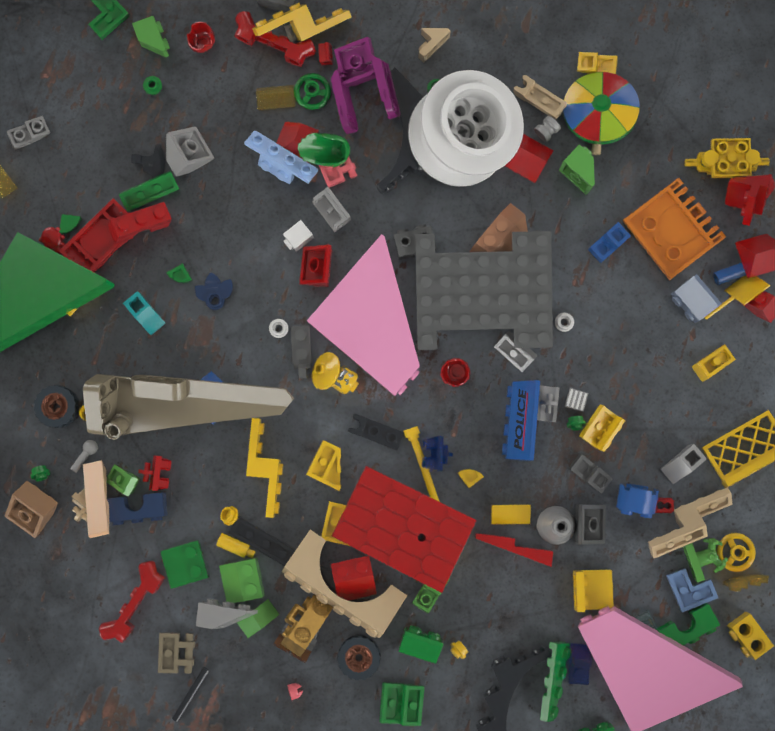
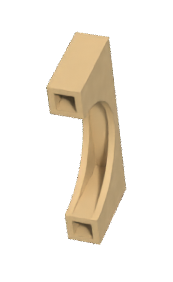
M309 530L283 568L282 572L285 578L291 582L296 581L305 592L315 594L320 602L323 604L328 603L334 607L333 610L339 615H346L350 618L349 621L352 624L365 628L368 635L380 638L407 595L393 585H390L381 596L367 602H351L338 597L325 584L320 571V554L326 540L312 530Z

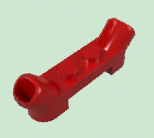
M242 11L235 17L238 29L234 36L245 44L253 46L255 40L284 52L286 62L298 67H302L304 60L314 56L316 53L314 44L309 38L292 43L287 37L283 35L276 36L272 34V31L255 36L252 28L256 26L250 12Z
M154 561L139 564L141 584L139 588L136 586L131 592L130 597L132 598L128 604L125 603L120 609L119 613L121 616L119 619L101 623L99 633L103 640L115 638L124 643L135 627L129 620L147 592L156 593L165 579V576L157 572Z

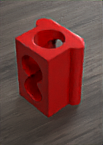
M329 42L318 44L319 62L321 65H333L332 45Z
M658 498L657 503H668L669 507L667 509L665 507L660 509L656 507V513L674 512V500L672 498Z

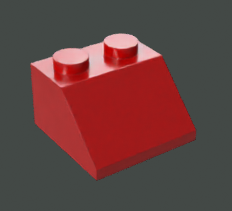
M369 556L330 564L338 597L349 601L377 594Z

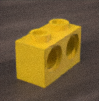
M744 612L727 625L730 629L729 635L735 642L738 640L742 646L740 650L747 658L750 657L756 660L774 647L750 613ZM745 624L746 631L740 634L739 627ZM757 640L758 647L752 650L751 643Z

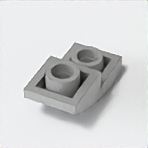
M43 116L25 121V125L7 131L14 150L27 146L50 134Z

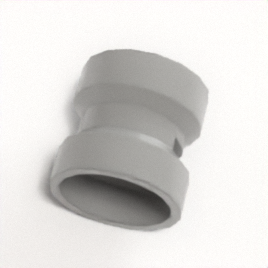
M548 115L543 120L542 125L538 124L534 131L541 140L548 142L551 139V135L557 133L561 127L553 117Z

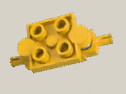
M751 138L711 139V150L699 152L696 159H685L684 162L685 167L696 166L698 172H707V175H712V178L752 176V172H755L758 166H769L770 159L760 158V153L757 150L751 149Z

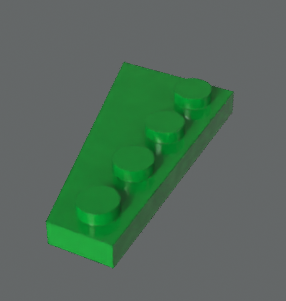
M563 641L549 643V649H552V656L547 659L550 673L545 677L544 685L547 688V692L543 695L540 720L545 722L554 721L559 712L557 704L563 693L561 686L567 674L566 662L571 655L570 643Z

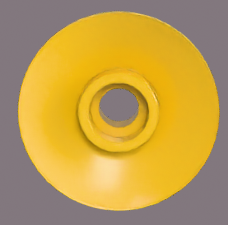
M326 352L315 361L311 378L316 388L320 390L328 389L337 380L340 372V361L337 355Z

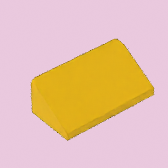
M530 504L491 505V524H530Z

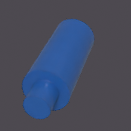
M742 262L713 273V278L717 285L746 276Z

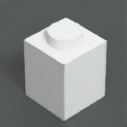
M301 220L283 234L285 238L283 242L290 250L293 248L296 252L314 238L313 234Z

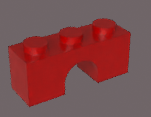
M165 202L111 219L108 228L115 244L133 239L141 231L150 229L153 232L168 227L172 218Z

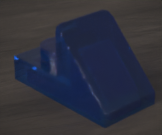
M570 643L571 655L569 658L568 683L589 685L590 667H592L591 652L587 644Z

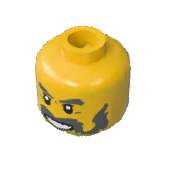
M342 366L338 378L332 387L342 394H347L349 391L353 393L359 384L356 381L358 374L348 367Z

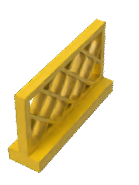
M769 410L702 447L703 452L722 480L721 483L724 488L734 485L775 461V445L769 443L771 434H775V431L772 430L773 427L775 429V419ZM767 416L771 423L770 429L759 427L762 418ZM746 427L755 429L753 439L742 436L743 430ZM758 430L768 433L767 442L756 440ZM730 436L738 438L737 447L725 446L727 438ZM741 439L752 442L750 452L739 449ZM755 443L765 445L763 454L753 453ZM713 446L722 448L720 458L712 456L708 449ZM724 449L735 451L733 461L722 459ZM738 452L749 455L747 463L741 464L736 462ZM721 462L732 464L731 472L724 475L720 469Z

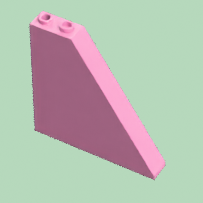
M381 234L310 316L307 322L393 396H396L397 394L401 395L406 390L407 386L405 384L409 379L413 381L418 376L420 365L385 236Z
M609 606L604 607L598 611L599 614L593 617L590 614L580 619L581 622L578 628L631 731H643L743 687L742 681L738 676L659 633L657 630L615 606L609 608Z

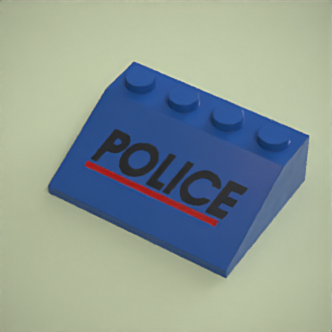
M538 380L514 381L511 383V386L507 387V397H510V402L505 408V416L508 417V424H504L503 435L507 436L506 443L502 445V455H505V459L519 461L534 460L540 381Z

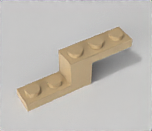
M728 487L674 509L675 519L680 529H675L666 535L649 541L652 557L657 558L707 537V527L702 517L733 505L732 495Z

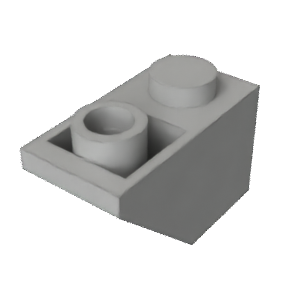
M689 444L660 470L674 484L694 471L707 458L695 444Z

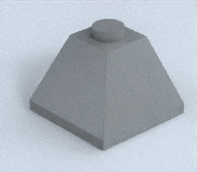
M197 127L172 131L166 134V161L175 176L191 173L214 159Z

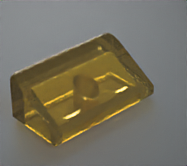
M294 85L256 88L258 110L295 107Z

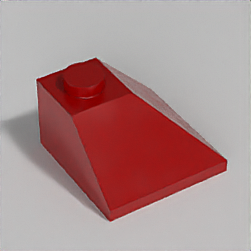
M285 122L276 143L300 157L297 149L298 143L308 134L319 133V130L302 123Z

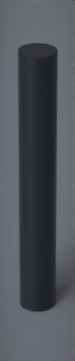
M202 668L172 717L174 721L179 722L209 674L210 670L207 668Z

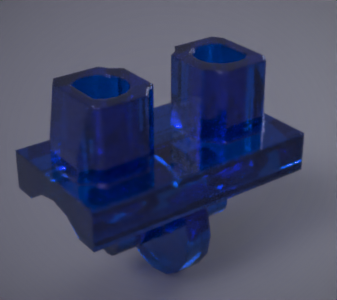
M435 436L422 441L423 450H431V457H423L422 468L430 469V472L443 471V464H448V457H453V453L448 452V445H443V436Z

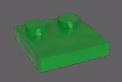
M199 540L160 551L171 589L209 578Z

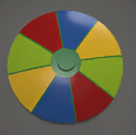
M609 72L590 73L576 80L568 89L564 98L567 106L563 110V116L569 130L579 139L592 144H610L624 138L634 128L639 115V98L633 86L621 76Z

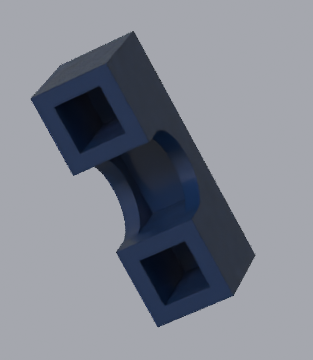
M166 492L143 495V506L138 511H134L129 507L128 497L107 499L109 503V522H112V526L122 525L124 520H131L132 523H141L143 518L159 521L163 520L162 516H168Z

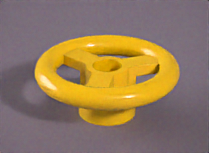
M731 533L720 540L723 544L722 546H717V555L721 561L724 559V545L728 542L731 548L730 556L725 566L727 570L740 572L752 565L756 551L753 542L747 536L741 533ZM733 539L743 540L748 545L749 550H746L742 545H736ZM736 549L740 551L738 556L735 555ZM747 556H749L748 560L743 565H732L735 560L742 561Z

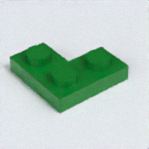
M91 0L102 13L88 25L103 40L130 15L117 0Z

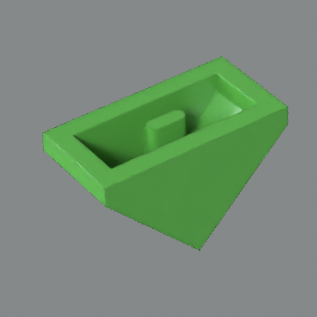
M269 599L254 609L258 610L257 614L237 622L248 638L280 615Z

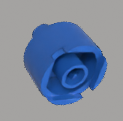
M620 483L616 507L619 508L622 514L632 515L635 512L640 514L641 517L652 518V514L656 513L659 490L653 488L652 492L648 490L647 486L626 484L625 487L623 483Z

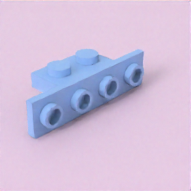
M253 131L244 142V145L260 154L258 166L289 185L293 181L294 175L309 184L318 172V168L303 161L300 157L257 131Z

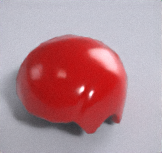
M198 21L193 23L190 33L187 34L188 45L194 52L204 53L208 51L215 43L214 31L206 22Z
M452 358L443 364L440 375L445 384L458 387L464 385L469 380L471 370L468 363L463 359Z

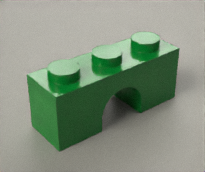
M705 603L688 611L692 623L687 630L679 631L672 621L663 624L655 630L681 645L697 642L700 639L699 637L705 633L709 635L717 630L716 627L720 626V623L710 605Z

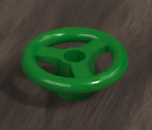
M316 73L303 75L298 79L294 87L296 101L300 106L309 110L322 108L331 96L329 82L325 77ZM310 79L321 81L325 89H320L318 83ZM305 82L304 90L306 95L302 99L299 90L302 83ZM314 88L315 92L311 93L309 90ZM317 95L324 96L323 100L319 103L308 104L312 97Z

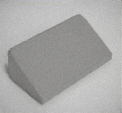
M508 331L494 346L521 372L537 357V354L530 348H514V334L511 331Z

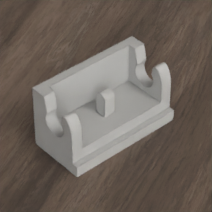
M326 187L313 198V205L334 232L351 221V216L329 187Z

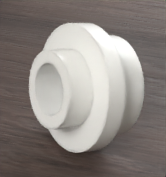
M560 313L555 318V326L559 331L567 332L572 329L574 319L570 314ZM562 319L567 320L566 326L561 324Z
M275 319L270 323L269 331L272 336L282 338L288 332V325L282 319ZM278 325L282 326V331L280 332L275 330Z

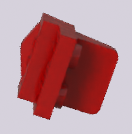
M772 174L733 177L729 180L725 204L742 209L740 216H744L743 225L750 226L754 214L762 215L767 198L775 188Z

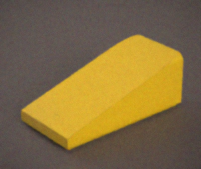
M724 344L692 365V369L703 382L736 359Z

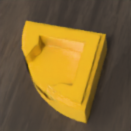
M472 469L461 470L457 473L468 488L484 477L480 472Z

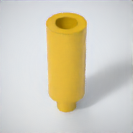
M221 533L216 546L242 558L246 556L253 558L256 552L249 549L250 545L224 533Z

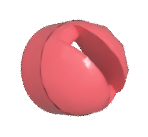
M292 683L287 685L291 700H295L302 695L303 690H297L302 687L300 684Z

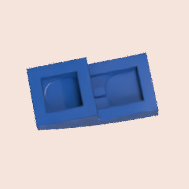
M618 222L588 250L602 263L631 235Z

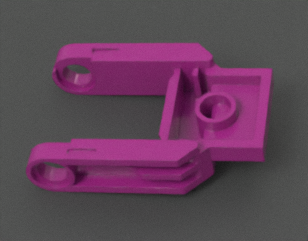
M365 37L334 49L338 69L334 71L331 83L345 133L351 134L358 131L349 87L357 86L375 78L381 101L384 102L388 114V119L400 116L389 64L375 57L371 38Z

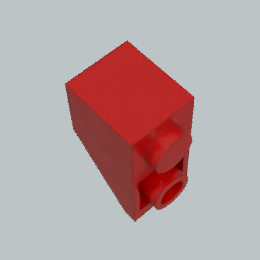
M763 291L746 305H743L754 315L769 323L775 318V296L766 291Z

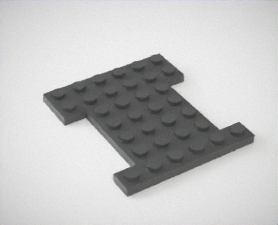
M551 231L512 232V251L435 253V234H415L418 350H437V330L513 329L514 348L553 347Z

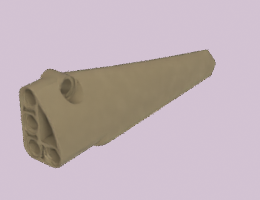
M96 374L87 380L83 386L88 433L106 435L113 440L118 439L122 435L281 415L294 399L286 388L152 375L125 377Z

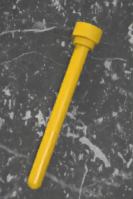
M416 426L404 430L405 438H408V441L412 443L429 496L439 501L418 440L419 428Z

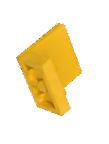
M573 570L575 611L585 612V610H597L607 606L609 608L614 607L612 570Z

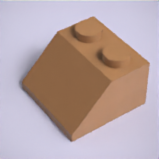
M26 481L12 494L5 517L36 538L53 516L58 502L42 492L37 486Z

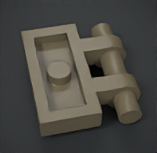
M159 633L158 673H178L179 666H184V673H192V666L194 665L193 648L195 647V641H193L194 633H186L185 641H180V633ZM180 648H185L184 659H179Z

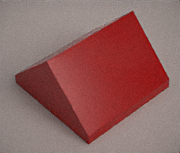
M523 134L518 151L504 167L536 183L554 150Z
M763 234L735 242L747 278L775 271L774 238L768 234Z
M331 245L303 247L300 285L329 287L332 260Z

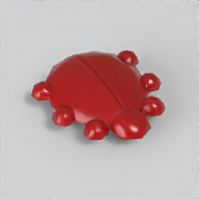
M45 228L39 241L43 242L45 247L61 254L59 250L65 245L62 242L65 237L59 232L60 228Z

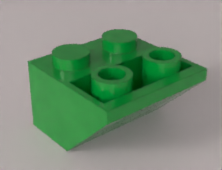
M410 625V628L405 627L398 652L436 664L444 643L440 634L431 631L428 634L423 633L421 628Z

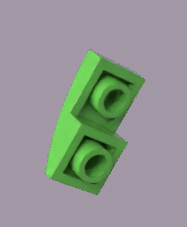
M423 584L411 604L428 614L441 595V592Z

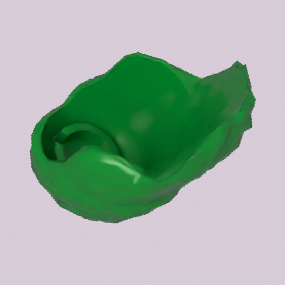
M308 134L305 138L301 139L297 148L303 161L333 168L345 163L350 154V146L347 140L336 134Z

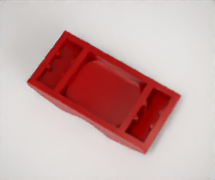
M113 198L59 252L69 260L95 272L105 264L118 248L127 242L115 244L108 228L110 220L129 213Z

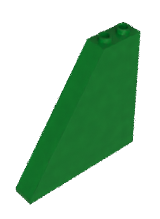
M17 232L0 262V352L67 315L69 311L77 309L111 290L115 284Z

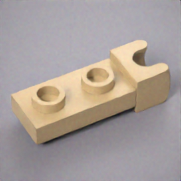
M523 75V84L526 87L520 88L515 86L513 90L515 96L530 103L556 120L567 106V102L535 83L527 75Z

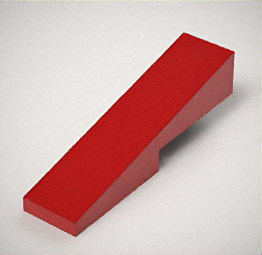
M475 533V538L552 567L553 551L515 546V538Z

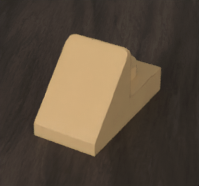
M422 28L421 35L428 43L424 42L420 46L418 58L424 63L450 38L451 31L448 28Z

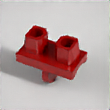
M153 455L152 469L150 470L151 463L145 462L144 470L139 469L138 473L144 474L143 482H149V474L151 475L149 490L168 489L169 478H161L160 470L170 471L171 460Z

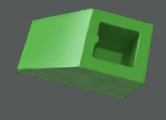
M154 16L132 23L142 47L164 57L169 56L167 50L170 49L167 39L162 38L161 32H164L160 21L156 22Z

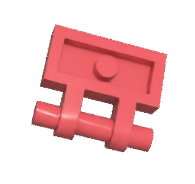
M348 157L344 163L345 165L342 167L337 166L333 168L331 166L318 165L327 187L330 188L344 182V173H348L351 179L358 176L355 171L356 166L352 163L350 157Z

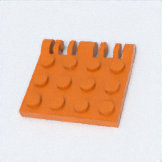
M680 178L676 179L623 220V223L669 281L726 238L722 231L712 239L709 237L719 229L717 225L713 226L707 233L702 227L711 222L712 218L710 216L700 223L696 221L707 213L699 202L690 209L686 208L687 205L696 199L694 196L687 198L684 203L680 201L678 197L684 195L688 190L685 186L676 194L674 193L676 189L684 184Z

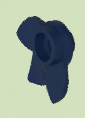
M213 273L207 276L204 286H195L197 298L206 302V305L212 310L221 309L224 306L225 299L231 295L233 290L231 279L221 283L220 279ZM214 298L219 299V302L217 304L212 303V300Z

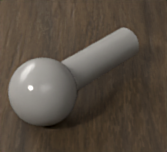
M94 440L84 442L83 452L70 468L73 472L77 473L88 456L97 452L98 444Z

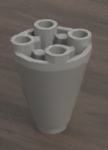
M551 506L540 513L536 528L544 541L559 545L566 543L572 538L576 523L569 510L560 506ZM563 523L564 529L558 530L557 525Z

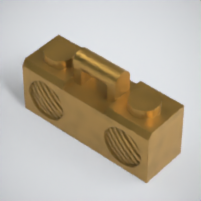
M315 594L312 598L309 596L302 604L303 607L295 604L285 618V622L289 625L282 634L285 638L281 644L299 657L304 653L334 608L328 603L323 604L320 602ZM297 614L302 616L299 622L295 620Z

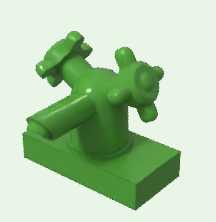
M715 538L703 539V542L709 544L708 549L695 552L693 543L683 546L692 576L696 582L705 580L701 567L713 563L716 566L713 572L717 573L726 566L728 558L725 557L721 561L715 551L716 545L722 546L723 543Z

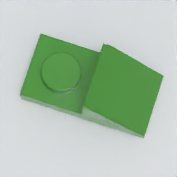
M115 464L107 477V483L126 496L134 492L140 481L138 476Z

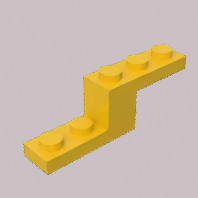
M296 3L290 6V10L285 13L279 11L273 14V19L269 21L263 19L256 22V27L252 28L255 36H260L290 22L297 40L304 41L352 16L349 10H342L340 8L333 11L332 16L328 18L323 16L316 19L315 24L307 5Z
M252 418L246 476L269 478L266 517L274 518L275 514H279L280 502H277V494H281L282 483L278 482L279 475L283 474V464H280V459L258 458V454L262 453V442L259 441L260 435L264 433V423H261V419Z

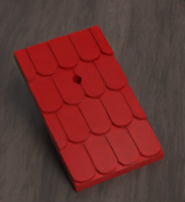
M365 466L331 536L442 593L477 520ZM423 534V538L418 540V535Z

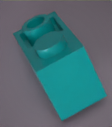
M137 291L123 302L129 312L150 335L166 324L140 292Z

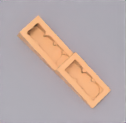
M102 460L83 464L88 536L93 538L109 534L106 468Z

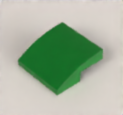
M383 682L379 722L401 724L402 726H421L424 686Z

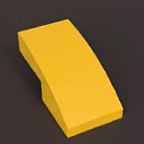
M579 52L577 72L587 74L609 72L616 74L618 57L598 55L595 52Z

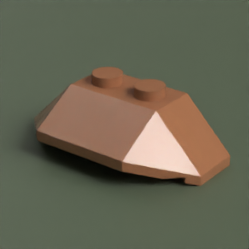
M510 203L483 233L470 252L512 251V232H528L525 214Z

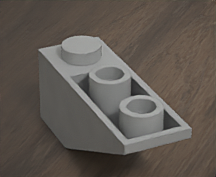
M207 599V602L198 603L196 626L208 629L225 628L257 614L258 610L250 609V605L239 604V607L234 606V602L219 604V600Z

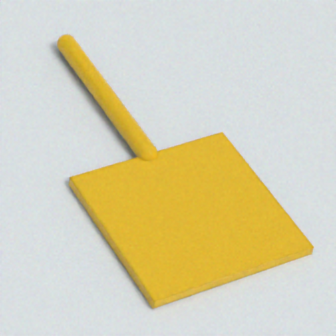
M747 275L741 277L724 290L731 297L705 316V319L710 318L734 299L746 305L770 287V285L757 276L747 278Z

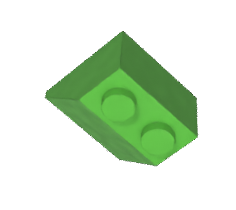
M579 144L563 161L559 171L587 195L595 185L594 157L587 147H582Z
M257 557L219 565L226 602H244L265 596Z

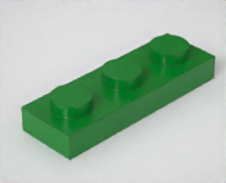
M169 171L120 192L119 196L128 212L179 190V186L172 172Z

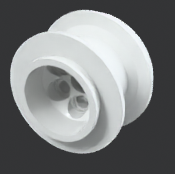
M475 70L457 71L439 80L417 104L409 122V143L418 164L431 177L451 186H471L489 178L495 171L505 166L514 157L522 141L524 123L517 99L499 79ZM455 110H458L461 116H457ZM473 116L478 118L479 123L473 120ZM478 134L483 137L484 141L478 138Z

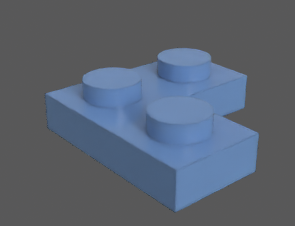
M685 568L666 575L681 612L718 598L711 579L692 586Z

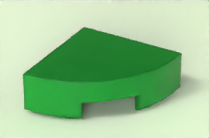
M62 214L59 232L61 234L70 233L80 225L82 217Z
M183 263L166 272L176 282L188 283L193 281Z

